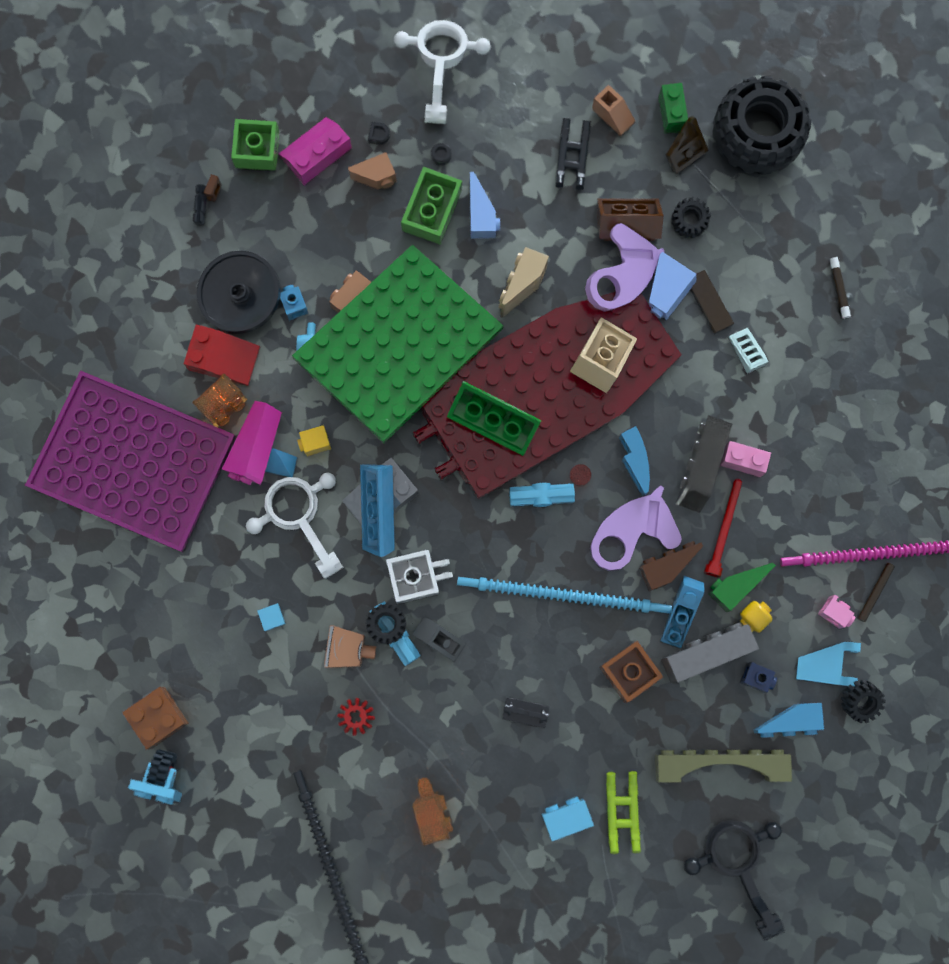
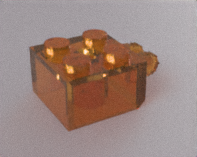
M223 373L214 384L192 403L213 426L218 428L219 426H224L230 420L229 416L235 411L239 412L245 406L247 399L242 391Z
M422 777L418 780L420 796L413 803L423 846L450 838V832L453 831L450 816L445 817L444 810L447 809L444 794L439 795V791H433L428 777Z

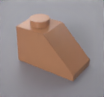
M386 152L348 167L352 180L376 189L382 187L389 188L397 182L396 173Z

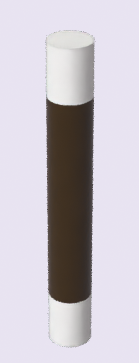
M838 257L830 259L842 318L847 319L851 317L839 260Z

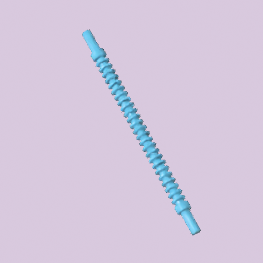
M458 577L457 585L476 587L480 591L489 589V592L495 590L497 593L500 590L502 594L506 591L507 594L513 592L514 595L519 593L520 596L525 594L526 597L532 595V598L537 595L538 598L541 596L544 599L550 597V600L556 598L557 601L562 599L563 602L568 600L569 603L573 600L575 603L580 601L581 604L587 602V605L593 603V606L599 604L600 607L604 604L606 608L610 605L611 608L617 606L618 609L623 607L624 610L629 608L630 611L635 609L637 612L641 610L643 613L654 611L671 614L672 605L652 603L647 599L640 601L638 598L635 601L634 598L630 600L627 597L622 599L621 596L615 598V595L609 597L608 594L603 596L602 593L600 596L597 593L591 595V592L585 594L584 591L579 593L578 590L573 592L572 589L570 591H566V589L561 591L560 588L554 590V587L548 589V586L542 588L541 585L536 587L535 584L531 587L530 584H527V586H524L523 583L518 585L517 582L511 584V581L505 583V580L499 582L498 579L496 582L493 579L488 581L484 577H480V579Z

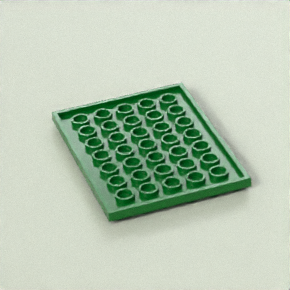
M411 245L292 355V358L378 439L385 443L503 329V325L414 245Z

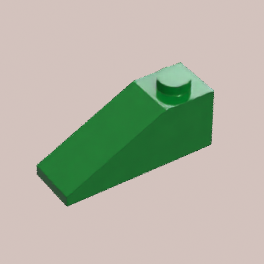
M772 562L726 577L722 581L718 578L710 586L712 591L708 595L726 613L730 612L776 565Z

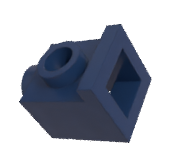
M748 662L740 683L763 693H768L769 689H774L777 678L774 677V671L757 665L754 662ZM760 674H763L765 677L763 682L758 680Z

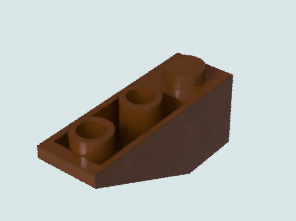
M694 541L682 546L683 550L678 552L675 549L663 553V558L658 560L655 557L644 560V565L639 569L648 591L650 592L670 584L703 547L702 542L695 544Z

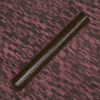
M887 562L858 616L860 621L866 622L895 568L893 564Z

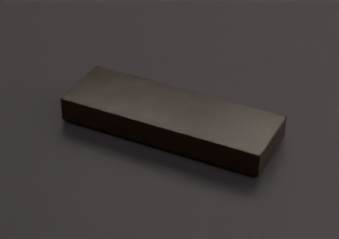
M703 270L697 273V281L690 290L714 334L733 326L734 322L706 271Z

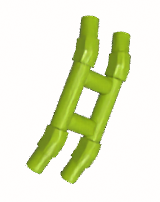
M636 771L629 772V796L616 797L615 773L607 772L606 796L610 854L619 853L617 828H630L632 853H641ZM629 805L630 819H617L616 806Z

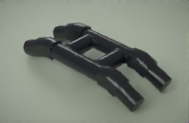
M563 118L555 186L557 188L563 187L565 168L577 170L576 189L583 190L591 121L583 120L580 142L568 141L571 119ZM567 149L579 151L578 161L566 160Z

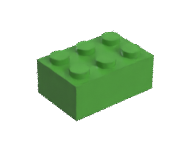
M423 167L401 221L402 231L441 245L462 192V180Z

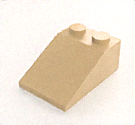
M601 317L570 372L607 393L622 370L637 338Z

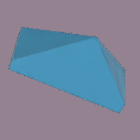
M272 448L265 472L293 477L298 457Z

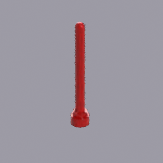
M735 479L733 482L712 561H709V564L705 566L704 574L720 578L723 568H721L722 564L720 561L742 486L741 479Z

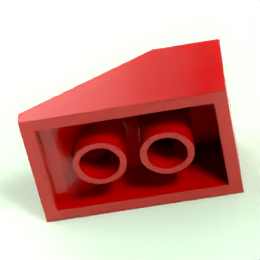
M196 324L183 364L189 371L249 386L260 346L219 330Z

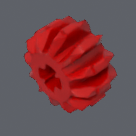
M356 698L355 706H353L352 701L348 699L347 704L349 708L344 705L340 706L341 710L345 711V714H337V717L345 719L339 723V726L348 725L344 730L345 733H348L352 727L353 736L357 735V728H359L362 734H365L363 725L367 728H372L367 719L375 720V716H368L367 713L372 712L374 709L373 707L364 709L368 704L366 700L359 706L360 698ZM358 710L360 712L359 716L362 719L360 722L356 721L354 723L351 713L353 711L357 713Z

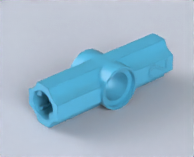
M550 483L532 484V486L510 487V506L533 505L534 507H546L552 504L574 503V484L551 485Z
M383 616L379 619L378 625L382 630L381 632L388 633L393 630L395 622L392 617ZM406 630L402 638L398 639L395 643L389 644L391 648H394L405 666L420 657L419 651L409 639V634Z

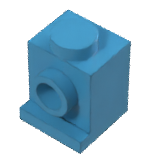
M288 285L284 287L280 298L288 319L292 320L309 314L299 286ZM295 297H296L295 301H293V302L288 301L289 299H292V298H295Z

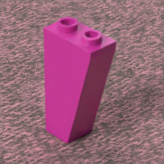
M254 401L222 467V470L229 473V478L251 485L252 482L261 485L282 412L267 403Z

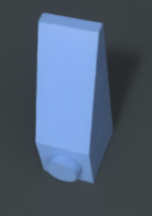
M470 172L471 238H496V231H500V218H496V211L475 173Z

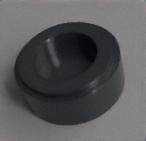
M444 143L434 145L431 149L432 161L438 165L447 164L451 159L450 147Z

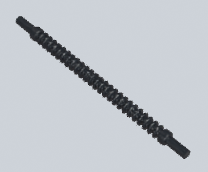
M302 770L293 773L300 792L298 797L300 802L304 804L302 805V808L306 810L304 814L308 815L306 820L310 821L308 826L312 827L310 832L314 833L312 838L316 839V842H314L315 845H318L316 851H320L318 857H322L320 863L324 864L322 868L326 870L324 875L328 876L327 882L331 884L329 888H332L331 894L335 896L333 900L337 902L335 907L339 908L337 913L341 914L339 919L343 920L341 925L345 926L343 931L347 932L348 944L352 946L350 951L354 952L352 954V957H355L354 964H368V958L364 956L365 950L361 949L363 944L359 943L361 938L357 937L359 932L355 931L357 925H353L355 919L351 918L353 913L349 912L350 906L346 904L348 900L344 898L346 894L342 892L344 888L340 886L342 881L338 880L340 875L336 874L338 869L334 868L336 863L332 862L334 857L330 856L332 851L328 850L330 845L326 844L325 832L321 830L323 826L319 824L321 820L317 818L319 814L315 812L317 808L313 806L315 802L311 800L313 798L312 792L308 791Z

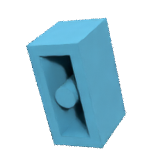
M577 796L566 800L567 805L558 808V805L555 804L545 808L546 812L542 813V817L551 841L594 826L584 799L579 800Z

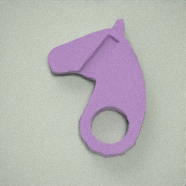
M622 223L615 225L610 232V238L620 250L622 264L593 272L586 283L585 291L588 301L595 308L603 311L613 310L633 301L648 285L654 274L660 254L662 252L665 253L663 248L657 250L648 240ZM600 278H607L614 284L616 293L612 301H606L598 294L597 283Z

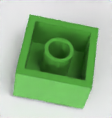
M235 119L231 157L235 168L276 170L280 134L277 122Z

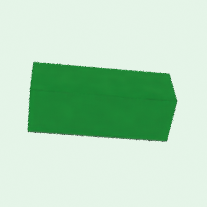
M465 381L462 382L447 415L451 420L524 456L541 422L540 419Z

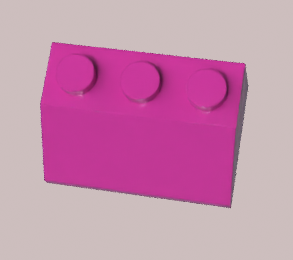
M326 117L278 155L305 185L352 149L350 138L336 122Z

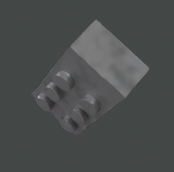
M741 622L724 628L726 633L722 634L721 631L705 636L706 641L701 642V639L685 644L686 649L661 659L670 683H678L758 650L759 647L749 624L744 626L741 625Z

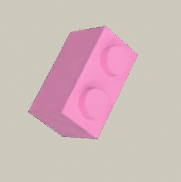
M729 441L724 447L720 466L762 477L767 471L771 452Z

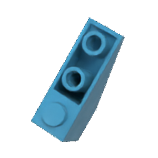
M683 576L672 605L671 614H669L661 642L681 649L704 594L703 582Z
M822 703L794 704L753 731L754 733H760V737H774V732H782V736H796L795 731H804V735L818 734L817 730H824Z

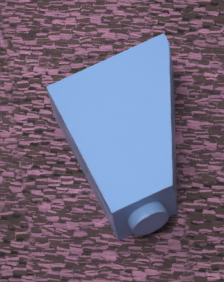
M664 252L659 256L649 305L652 308L651 313L656 315L657 318L663 317L667 320L697 280L696 273Z

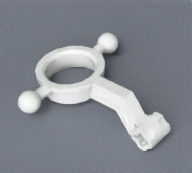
M445 20L434 21L426 24L420 30L418 37L409 36L403 31L398 32L394 37V43L399 48L416 45L424 62L435 68L432 104H426V123H446L447 106L441 105L444 69L456 66L468 50H476L478 54L485 55L491 48L490 42L485 38H481L476 42L467 41V35L462 27L454 22ZM445 35L457 40L460 46L454 54L437 56L430 53L426 49L425 44L432 37Z
M324 473L321 475L319 482L312 486L308 482L295 477H286L278 480L269 488L265 496L266 514L260 518H250L246 523L247 531L250 534H258L261 532L263 525L270 521L285 530L301 528L320 558L315 564L324 579L341 570L343 566L334 551L327 554L309 523L313 520L318 509L316 493L323 488H333L336 484L335 476L331 473ZM297 485L307 492L310 499L309 508L301 519L284 521L274 513L272 500L275 493L281 487Z

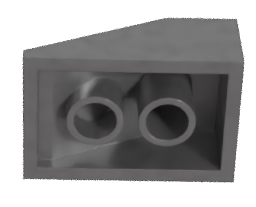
M389 458L382 465H393L395 514L419 495V493L395 461ZM360 483L342 501L362 525Z

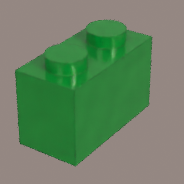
M682 83L662 85L659 93V102L664 132H680L688 119Z

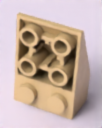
M525 247L523 254L518 253L515 261V272L511 271L507 280V291L503 290L499 300L498 308L501 309L502 317L507 315L539 288L547 269L548 255Z

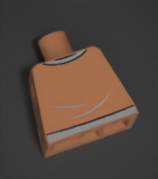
M330 625L324 667H361L362 658L375 659L376 646L364 645V635Z

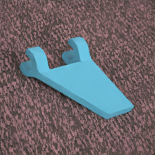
M842 642L798 657L796 679L847 687L850 684L855 686L854 682L858 681V678L842 676L844 651L860 652L861 643Z

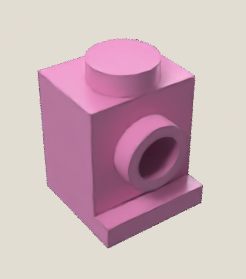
M829 596L818 615L839 629L846 626L849 627L856 618L854 616L855 613L849 610L850 606L845 602H837L838 596Z

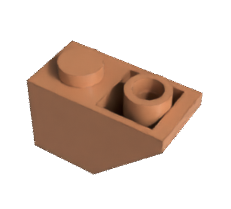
M609 85L594 98L592 110L620 136L635 123V119L624 99Z

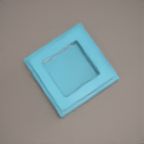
M278 603L258 610L265 632L286 624Z

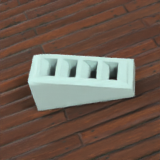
M748 328L728 337L747 374L765 366L769 362ZM742 336H746L747 339L739 343L736 340ZM747 343L751 345L745 349L741 348V346ZM748 351H754V353L747 356L745 354ZM757 357V361L750 362V359Z

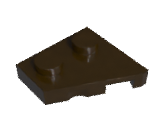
M690 116L666 154L671 169L675 173H679L709 151L696 117Z

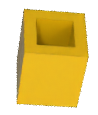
M324 425L299 432L301 438L297 439L301 452L304 451L307 456L331 450Z

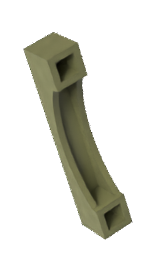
M661 750V754H655L656 782H681V777L687 773L715 764L745 766L764 775L765 781L792 782L791 754H784V750H770L771 754H762V750H749V754H740V750H727V754H718V750H705V754H696V750H683V754H674V750Z

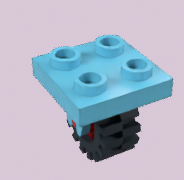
M158 749L153 756V760L148 764L143 782L131 779L129 789L134 790V795L150 800L152 796H156L157 801L173 805V801L180 802L182 793L172 789L177 772L175 770L177 754Z

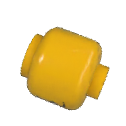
M751 601L740 612V617L742 618L740 622L743 625L749 624L752 633L754 631L760 633L772 622V616L769 614L772 610L763 601L760 604L757 601Z

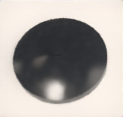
M231 251L218 256L204 269L197 285V302L204 317L216 328L234 334L248 333L263 326L275 313L281 296L280 281L273 267L263 257L249 251Z

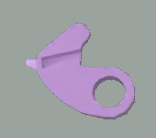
M659 486L651 495L622 505L603 521L590 546L591 557L598 567L607 571L620 570L628 564L641 533L657 538L666 549H673L680 545L682 540L680 532L668 506L661 497L664 490L662 486ZM607 537L618 538L623 543L625 551L621 560L617 562L604 560L599 553L600 542Z

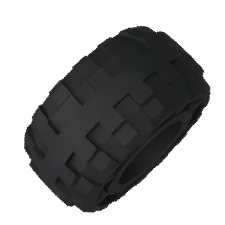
M762 76L760 79L756 77L744 79L742 83L735 84L730 88L721 100L713 122V137L718 144V151L723 157L726 156L728 158V163L736 168L738 166L744 169L743 172L753 174V172H759L761 175L771 174L772 171H780L786 168L801 153L811 129L810 110L806 101H802L801 93L796 88H790L787 85V81L782 79L779 81L772 80V76ZM757 110L770 113L778 121L780 133L773 136H762L753 132L746 123L745 115Z

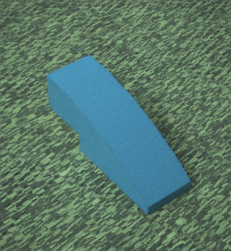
M635 426L622 433L619 439L627 452L622 462L643 497L649 492V463L642 437Z

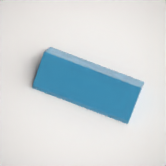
M362 464L360 465L362 549L379 557H384L395 550L393 465Z

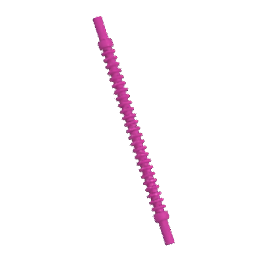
M946 540L944 543L939 541L938 544L935 541L932 544L927 542L926 545L922 542L920 545L915 543L914 546L912 544L908 546L903 544L902 547L897 545L896 548L891 545L890 548L885 546L884 549L880 546L878 549L873 547L872 550L868 547L866 550L861 548L860 551L858 549L854 551L849 549L848 552L846 550L842 552L837 550L836 553L831 551L830 554L825 551L824 554L819 552L818 555L814 552L812 555L810 553H803L801 556L780 558L781 566L803 565L807 567L811 566V564L816 566L817 563L822 565L823 562L827 565L829 562L834 564L835 561L839 564L841 561L846 563L847 560L853 562L854 559L858 562L860 559L865 561L866 558L869 561L872 558L877 560L878 557L881 560L884 557L889 559L890 556L892 558L896 556L901 558L902 555L907 557L908 554L911 557L914 554L919 556L920 553L923 556L926 553L931 555L932 552L934 554H938V552L943 554L944 551L949 553V541Z

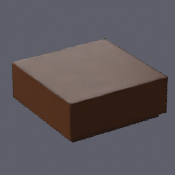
M213 174L210 175L204 194L208 201L216 202L222 184L218 176Z

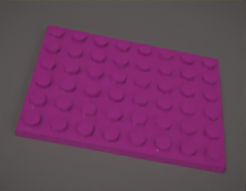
M80 370L25 486L183 553L236 436Z

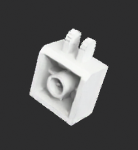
M429 550L386 560L397 604L439 594L437 581L453 577L452 572H445L435 576L434 568L445 567L450 562L449 559L432 562ZM414 572L415 575H419V578L416 579L417 581L407 580V577L410 576L409 573Z

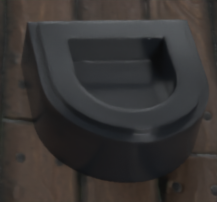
M371 121L368 143L382 145L388 142L390 138L388 126L384 123Z

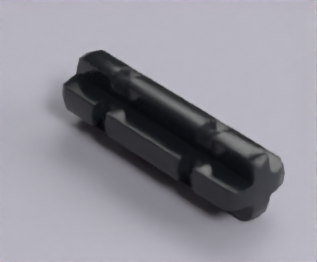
M197 184L195 190L193 222L197 225L205 223L204 214H206L207 198L204 194L206 189L204 184Z

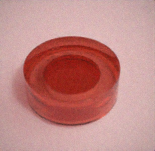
M578 464L571 469L570 480L574 485L585 486L590 481L591 471L586 465Z

